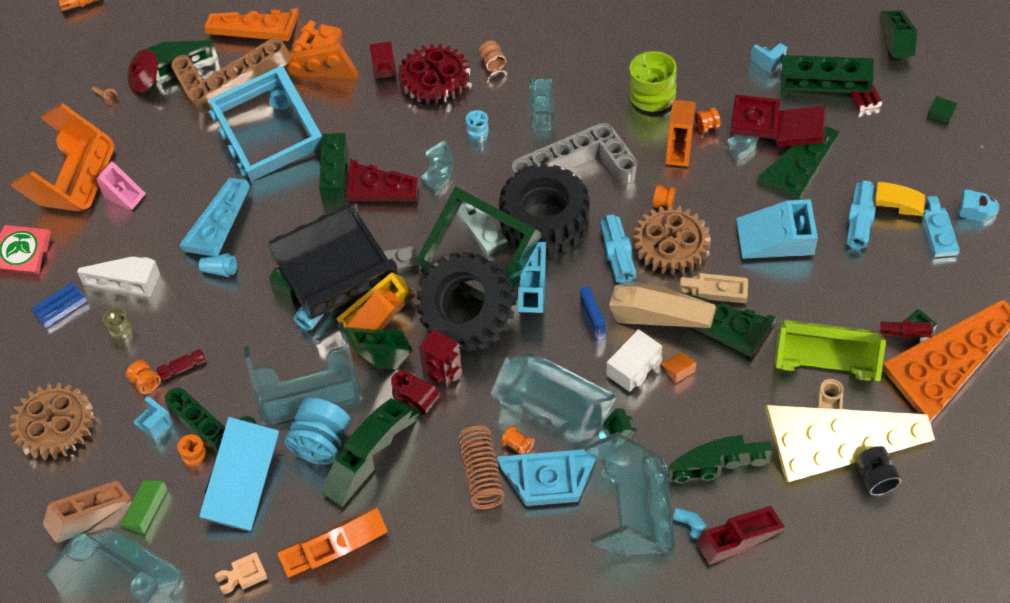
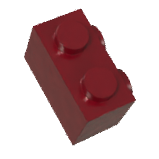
M434 329L419 346L422 372L433 383H440L448 387L452 381H456L462 372L459 343Z

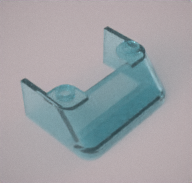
M343 322L338 323L343 346L335 348L328 353L326 358L328 370L279 382L278 374L272 367L262 366L255 368L249 345L244 346L245 359L261 419L265 424L277 426L295 421L294 417L301 402L307 398L326 400L339 406L341 409L358 403L361 393Z
M619 432L585 446V452L601 460V474L603 478L616 486L619 528L592 538V544L617 556L656 555L672 551L675 547L667 467L662 457Z
M109 527L72 538L43 572L55 591L60 592L84 562L97 552L135 576L131 583L130 591L132 596L140 603H171L184 585L183 575L177 567L114 528Z

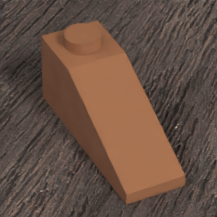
M116 480L48 503L43 526L53 540L59 543L82 534L130 502L131 497Z

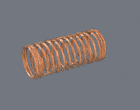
M482 425L467 427L458 434V442L471 503L477 509H490L500 505L505 499L490 429ZM473 430H485V431L472 432V433H470V434L464 436V437L461 439V436L464 435L465 433L469 432V431H473ZM474 434H487L486 436H478L471 438L467 441H464L466 437H469ZM485 443H486V444H489V445H487V446H481V447H477V448H473V449H468L469 447L480 446V445H483V444H485ZM484 449H490V450H488V451L478 452V453H475V454H473V455H472V454H469L470 452H476V451H481V450H484ZM485 454H491V455H489L488 457H480V458H476V459H474V460L470 459V458H472V457H478V456H482V455H485ZM487 459H492V460L489 461V462H481V463H478V464H475V465H472V464H471V463H473V462H479V461H484V460H487ZM488 464H493L490 467H483L477 470H472L474 467H481ZM489 469H493V471H491V472H485V473H481V474H479V475H473V474L476 473V472H482V471H486V470H489ZM494 474L493 477H487V478H483V479H480V480H474L475 478H478V477H484V476H488V475ZM493 479L496 480V481H494V482H492V483H485V484H482V485H475V484H477V483H479V482H486V481L493 480ZM491 485H497V486H495L494 488H487V489H483V490H477V489H479V488H481V487H488V486H491ZM496 494H499V495H500V496H498L497 498H494V499H491V500H485V501L476 500V499H478V498L491 497V496H494V495H496ZM474 501H475V502H478V503H488V502H493V503H491V504H485V505H479V504H475Z

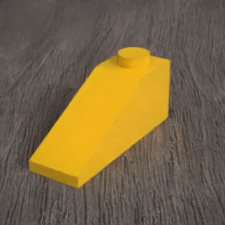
M391 272L336 319L345 329L371 295L378 289L389 288L404 304H407L416 295L403 277Z

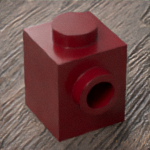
M391 41L369 44L374 78L396 76Z

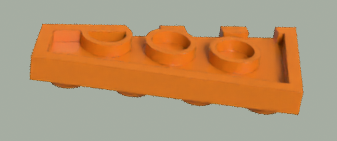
M295 8L287 13H280V9L271 10V14H259L258 11H250V13L245 15H239L238 12L210 14L204 26L205 34L256 39L280 38L282 41H289L299 17V10Z

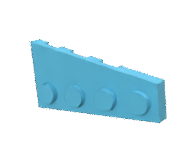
M229 178L179 244L183 252L218 257L250 188L247 180Z

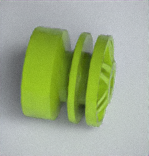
M650 51L637 55L631 61L629 66L631 102L637 108L650 112L662 111L670 107L677 95V66L675 60L663 52Z

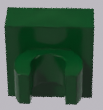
M616 408L603 422L611 444H620L626 437H632L637 431L636 428L631 427L630 422L633 419L631 416L626 415L624 408Z

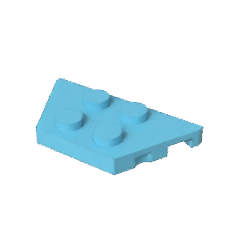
M597 448L499 456L497 460L498 466L525 506L579 502L597 459L598 451Z

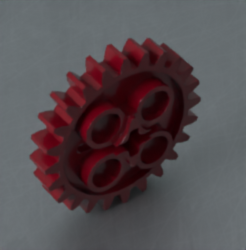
M430 44L428 49L422 45L421 51L414 48V55L407 53V59H402V65H399L398 77L400 87L404 88V93H409L411 99L417 96L418 102L426 99V104H429L431 100L438 104L439 99L446 103L448 96L455 99V93L462 94L461 88H467L466 82L470 81V68L468 60H464V54L458 55V49L451 52L450 46L442 49V44H439L437 48Z

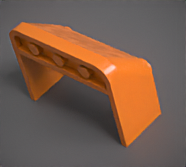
M61 103L41 116L42 120L59 131L56 137V144L67 155L55 185H52L31 171L13 181L10 186L42 207L81 212L92 204L99 187L96 178L108 165L114 150V144L108 135Z

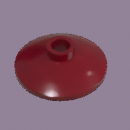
M147 49L139 51L129 65L128 84L134 92L143 93L147 91L156 79L158 60L152 51Z

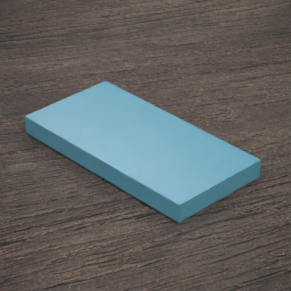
M228 417L199 519L251 532L279 430Z

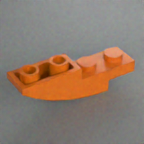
M377 506L328 527V530L281 549L277 554L287 577H291L309 568L314 569L345 555L388 532V529Z

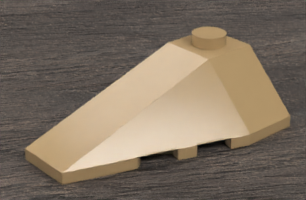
M628 281L616 285L609 303L616 322L624 324L711 328L716 310L714 304L652 282Z

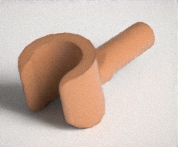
M95 86L92 87V91L103 97L105 104L108 106L112 105L111 97L115 98V100L118 99L114 89L103 91Z

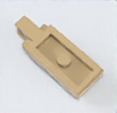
M700 273L699 276H693V278L681 277L679 292L708 300L746 304L748 279Z

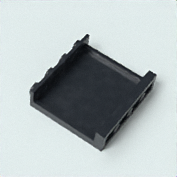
M356 202L344 205L337 211L328 215H322L311 223L301 225L295 230L279 235L269 241L273 259L311 320L368 293L391 272L398 275L395 261L393 258L388 260L358 214Z

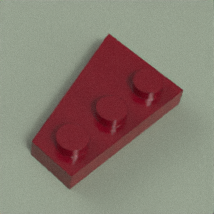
M350 159L346 192L347 201L417 202V177L396 171H382L377 166L371 164L364 166L358 164V161Z

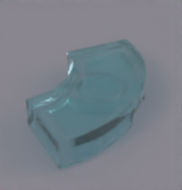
M735 134L727 140L726 146L735 159L739 161L752 153L760 137Z
M445 141L426 151V157L430 162V166L427 172L421 176L422 183L435 196L448 185L453 174V156Z

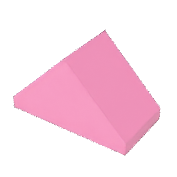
M112 161L96 178L104 199L128 210H132L146 194Z

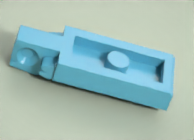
M937 196L927 197L926 210L923 213V224L934 258L958 255L960 249L948 212H946L945 208H940Z

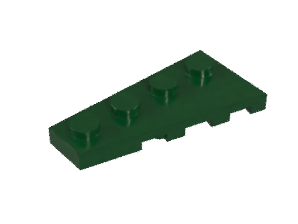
M825 126L824 143L792 146L758 176L757 182L800 200L839 138L840 132Z
M683 293L688 296L708 302V299ZM721 303L714 304L716 310L711 328L692 327L752 358L774 325L776 316L767 315L765 317L755 314L756 311L749 309L742 311L731 308L729 304Z

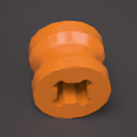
M710 107L705 112H695V122L700 133H706L711 128L714 130L720 128V117L715 107Z
M657 184L653 207L663 206L668 210L669 205H671L673 208L676 188L670 187L667 189Z
M190 434L179 440L177 449L184 464L194 467L205 461L207 451L199 436Z

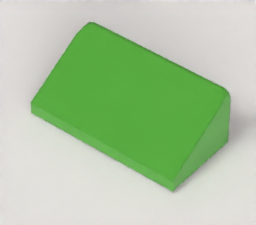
M143 480L120 527L145 534L167 491L163 481Z

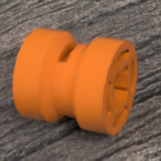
M138 360L128 367L125 376L131 383L136 384V389L141 394H149L159 386L161 378L155 371L150 370V365L146 361Z

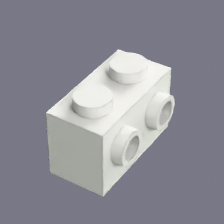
M638 329L607 361L606 375L630 392L636 385L640 386L644 382L647 373L651 369L655 370L660 365L663 359L661 357L662 345Z

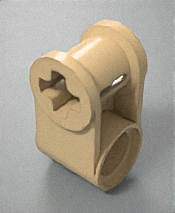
M827 379L822 382L816 408L843 410L844 390L839 381ZM825 393H831L835 397L827 396Z

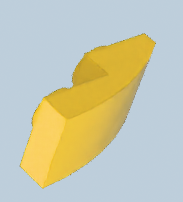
M878 182L875 206L899 208V214L923 216L924 194L901 185Z

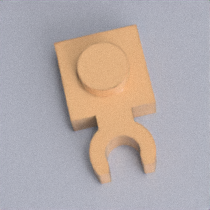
M256 552L232 562L234 570H222L215 574L218 582L224 579L228 580L225 585L220 586L223 594L231 592L235 585L239 583L243 590L268 579Z

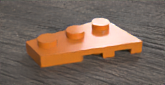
M341 44L290 53L291 60L284 66L289 76L358 79L359 74Z

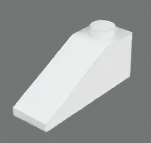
M133 256L81 267L77 271L84 286L151 297L160 276L155 260L148 257L139 258Z

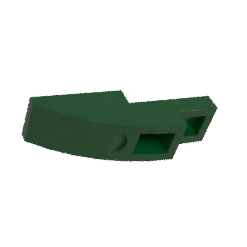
M391 398L379 406L361 423L346 441L344 447L350 450L356 457L367 460L390 445L395 434L417 421L420 411L401 400L395 401Z
M737 435L702 444L686 452L669 465L668 482L686 483L697 479L710 481L720 477L721 468L723 467L735 469L743 465L762 466L770 463L772 455L771 441L744 444L743 435Z

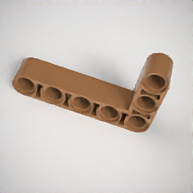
M272 38L204 80L193 62L186 55L176 57L172 62V69L197 110L201 113H207L212 109L209 99L281 65L284 67L291 60V55L280 38Z

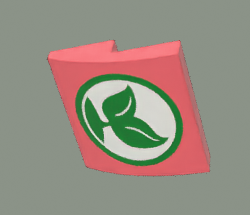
M4 225L0 233V270L39 274L43 253L47 254L51 231Z

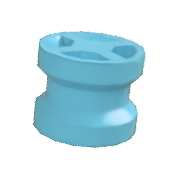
M474 110L467 114V134L473 139L484 138L489 132L487 114L481 110Z

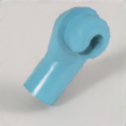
M676 507L673 520L692 527L690 536L698 539L702 532L707 530V525L697 513Z

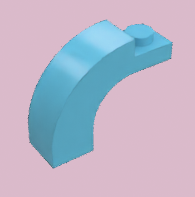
M546 242L537 243L521 273L520 287H518V313H543Z

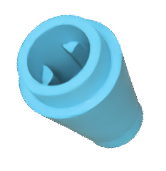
M226 253L218 255V257L201 258L199 269L201 272L229 277L235 274L237 262L235 256H230V254Z

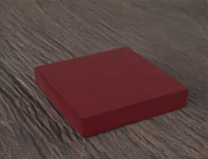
M735 94L730 134L776 139L781 99Z
M825 106L780 110L777 131L778 147L824 143Z

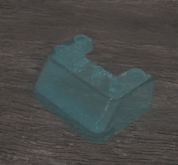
M530 353L506 357L490 395L497 398L499 404L505 407L522 404L528 407V412L540 417L543 415L549 418V422L559 427L561 432L564 433L563 437L574 443L593 437L616 400V396L609 391L538 355Z

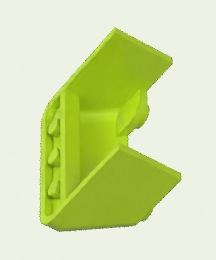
M779 320L775 366L776 368L794 371V368L800 365L844 370L856 374V379L871 380V377H873L875 381H881L886 340L879 332L872 330Z

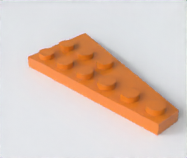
M1003 299L884 362L883 371L919 414L928 415L931 423L1009 333L1010 305Z

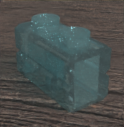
M552 79L529 80L531 130L554 129Z

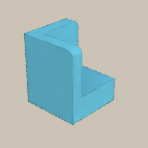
M779 43L773 50H770L767 47L761 48L755 44L752 47L750 61L769 74H772L782 65V57L786 55L787 47Z
M147 396L144 398L148 409L134 421V424L156 441L173 425L168 411Z

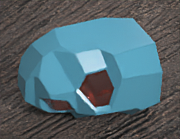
M963 189L959 206V215L961 217L984 222L993 219L998 214L999 203L994 198L972 189Z

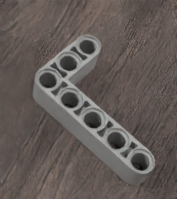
M600 123L517 158L512 163V176L515 177L516 172L521 169L525 171L528 166L532 165L535 167H540V164H547L549 167L557 165L562 170H569L596 157H600L618 183L629 185L636 179L637 161L614 128L607 123Z

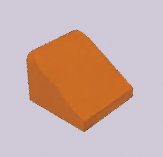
M680 352L660 364V367L676 384L695 372L696 362Z

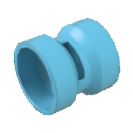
M281 85L270 90L269 103L273 108L286 109L291 105Z

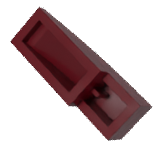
M768 506L729 518L724 525L703 531L696 544L710 565L754 547L783 531L785 526L772 506Z

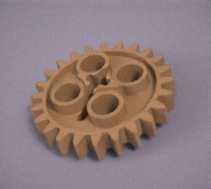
M669 205L668 210H664L662 206H659V212L651 209L650 216L643 214L642 221H637V227H634L633 233L634 252H638V259L645 258V266L652 263V270L661 267L663 274L667 269H670L672 274L675 273V269H679L681 273H684L686 266L693 270L694 263L701 265V258L706 259L711 239L709 227H704L705 220L698 221L699 214L691 216L690 209L681 212V206L677 210H673L671 205Z
M48 383L47 390L44 391L38 386V393L34 394L29 391L28 395L30 398L28 400L20 399L23 404L22 407L14 406L17 414L10 415L13 422L9 424L12 431L11 436L17 447L21 448L25 455L30 453L34 459L40 454L42 459L46 460L48 455L51 454L53 459L56 460L60 452L66 457L67 449L70 448L73 451H77L75 444H84L82 436H90L88 428L94 427L91 419L95 418L90 401L86 394L81 393L79 388L73 390L71 384H68L64 389L61 383H58L56 388H52L51 384Z

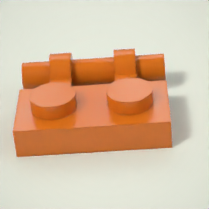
M309 20L301 28V35L294 41L291 53L338 44L342 36L341 28L321 24L318 30H315V22ZM308 39L313 40L311 44L306 43Z

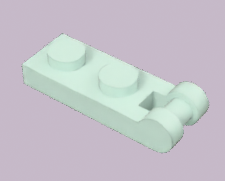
M467 203L461 204L457 215L487 257L508 247V241L488 214ZM473 210L475 213L469 216L468 212Z

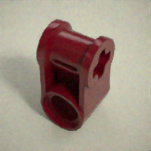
M397 371L391 378L394 399L397 401L401 400L419 410L420 415H426L440 396L439 390L434 385L421 380L408 371Z

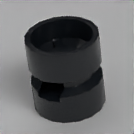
M875 446L869 448L855 458L854 462L861 476H865L864 483L870 495L886 494L901 484L902 480L895 466L891 465L892 459L886 447Z

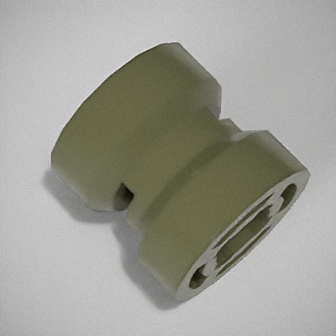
M112 307L104 312L102 321L109 336L114 340L126 339L132 332V325L126 311L121 307Z

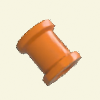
M511 425L503 434L500 444L502 446H509L518 452V455L530 452L535 439L526 437L517 431L516 426Z

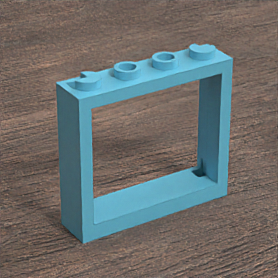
M283 65L209 99L212 108L209 110L213 121H219L221 126L218 127V130L223 140L228 138L230 145L227 146L232 157H238L240 162L237 165L243 176L248 175L251 182L322 148V135ZM281 85L309 138L250 165L223 112Z

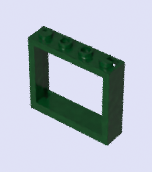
M455 186L415 263L422 267L420 271L426 275H429L427 270L431 266L437 267L430 262L464 201L525 234L505 271L509 277L508 281L512 283L514 288L543 233ZM466 282L458 286L461 289L459 292L461 295L471 300L473 297L481 300L479 305L483 306L485 300L484 292Z

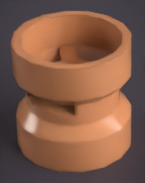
M487 41L479 47L478 54L484 60V65L488 71L495 72L505 66L506 57L501 52L496 41Z

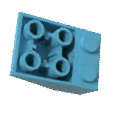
M811 199L787 200L736 218L742 259L814 255L818 236Z

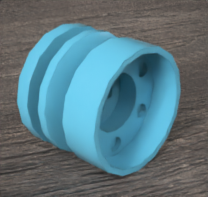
M318 398L304 399L294 417L295 422L290 426L284 440L285 445L292 453L306 461L324 465L331 464L336 459L341 448V440L346 436L351 424L350 416L339 406L329 401Z

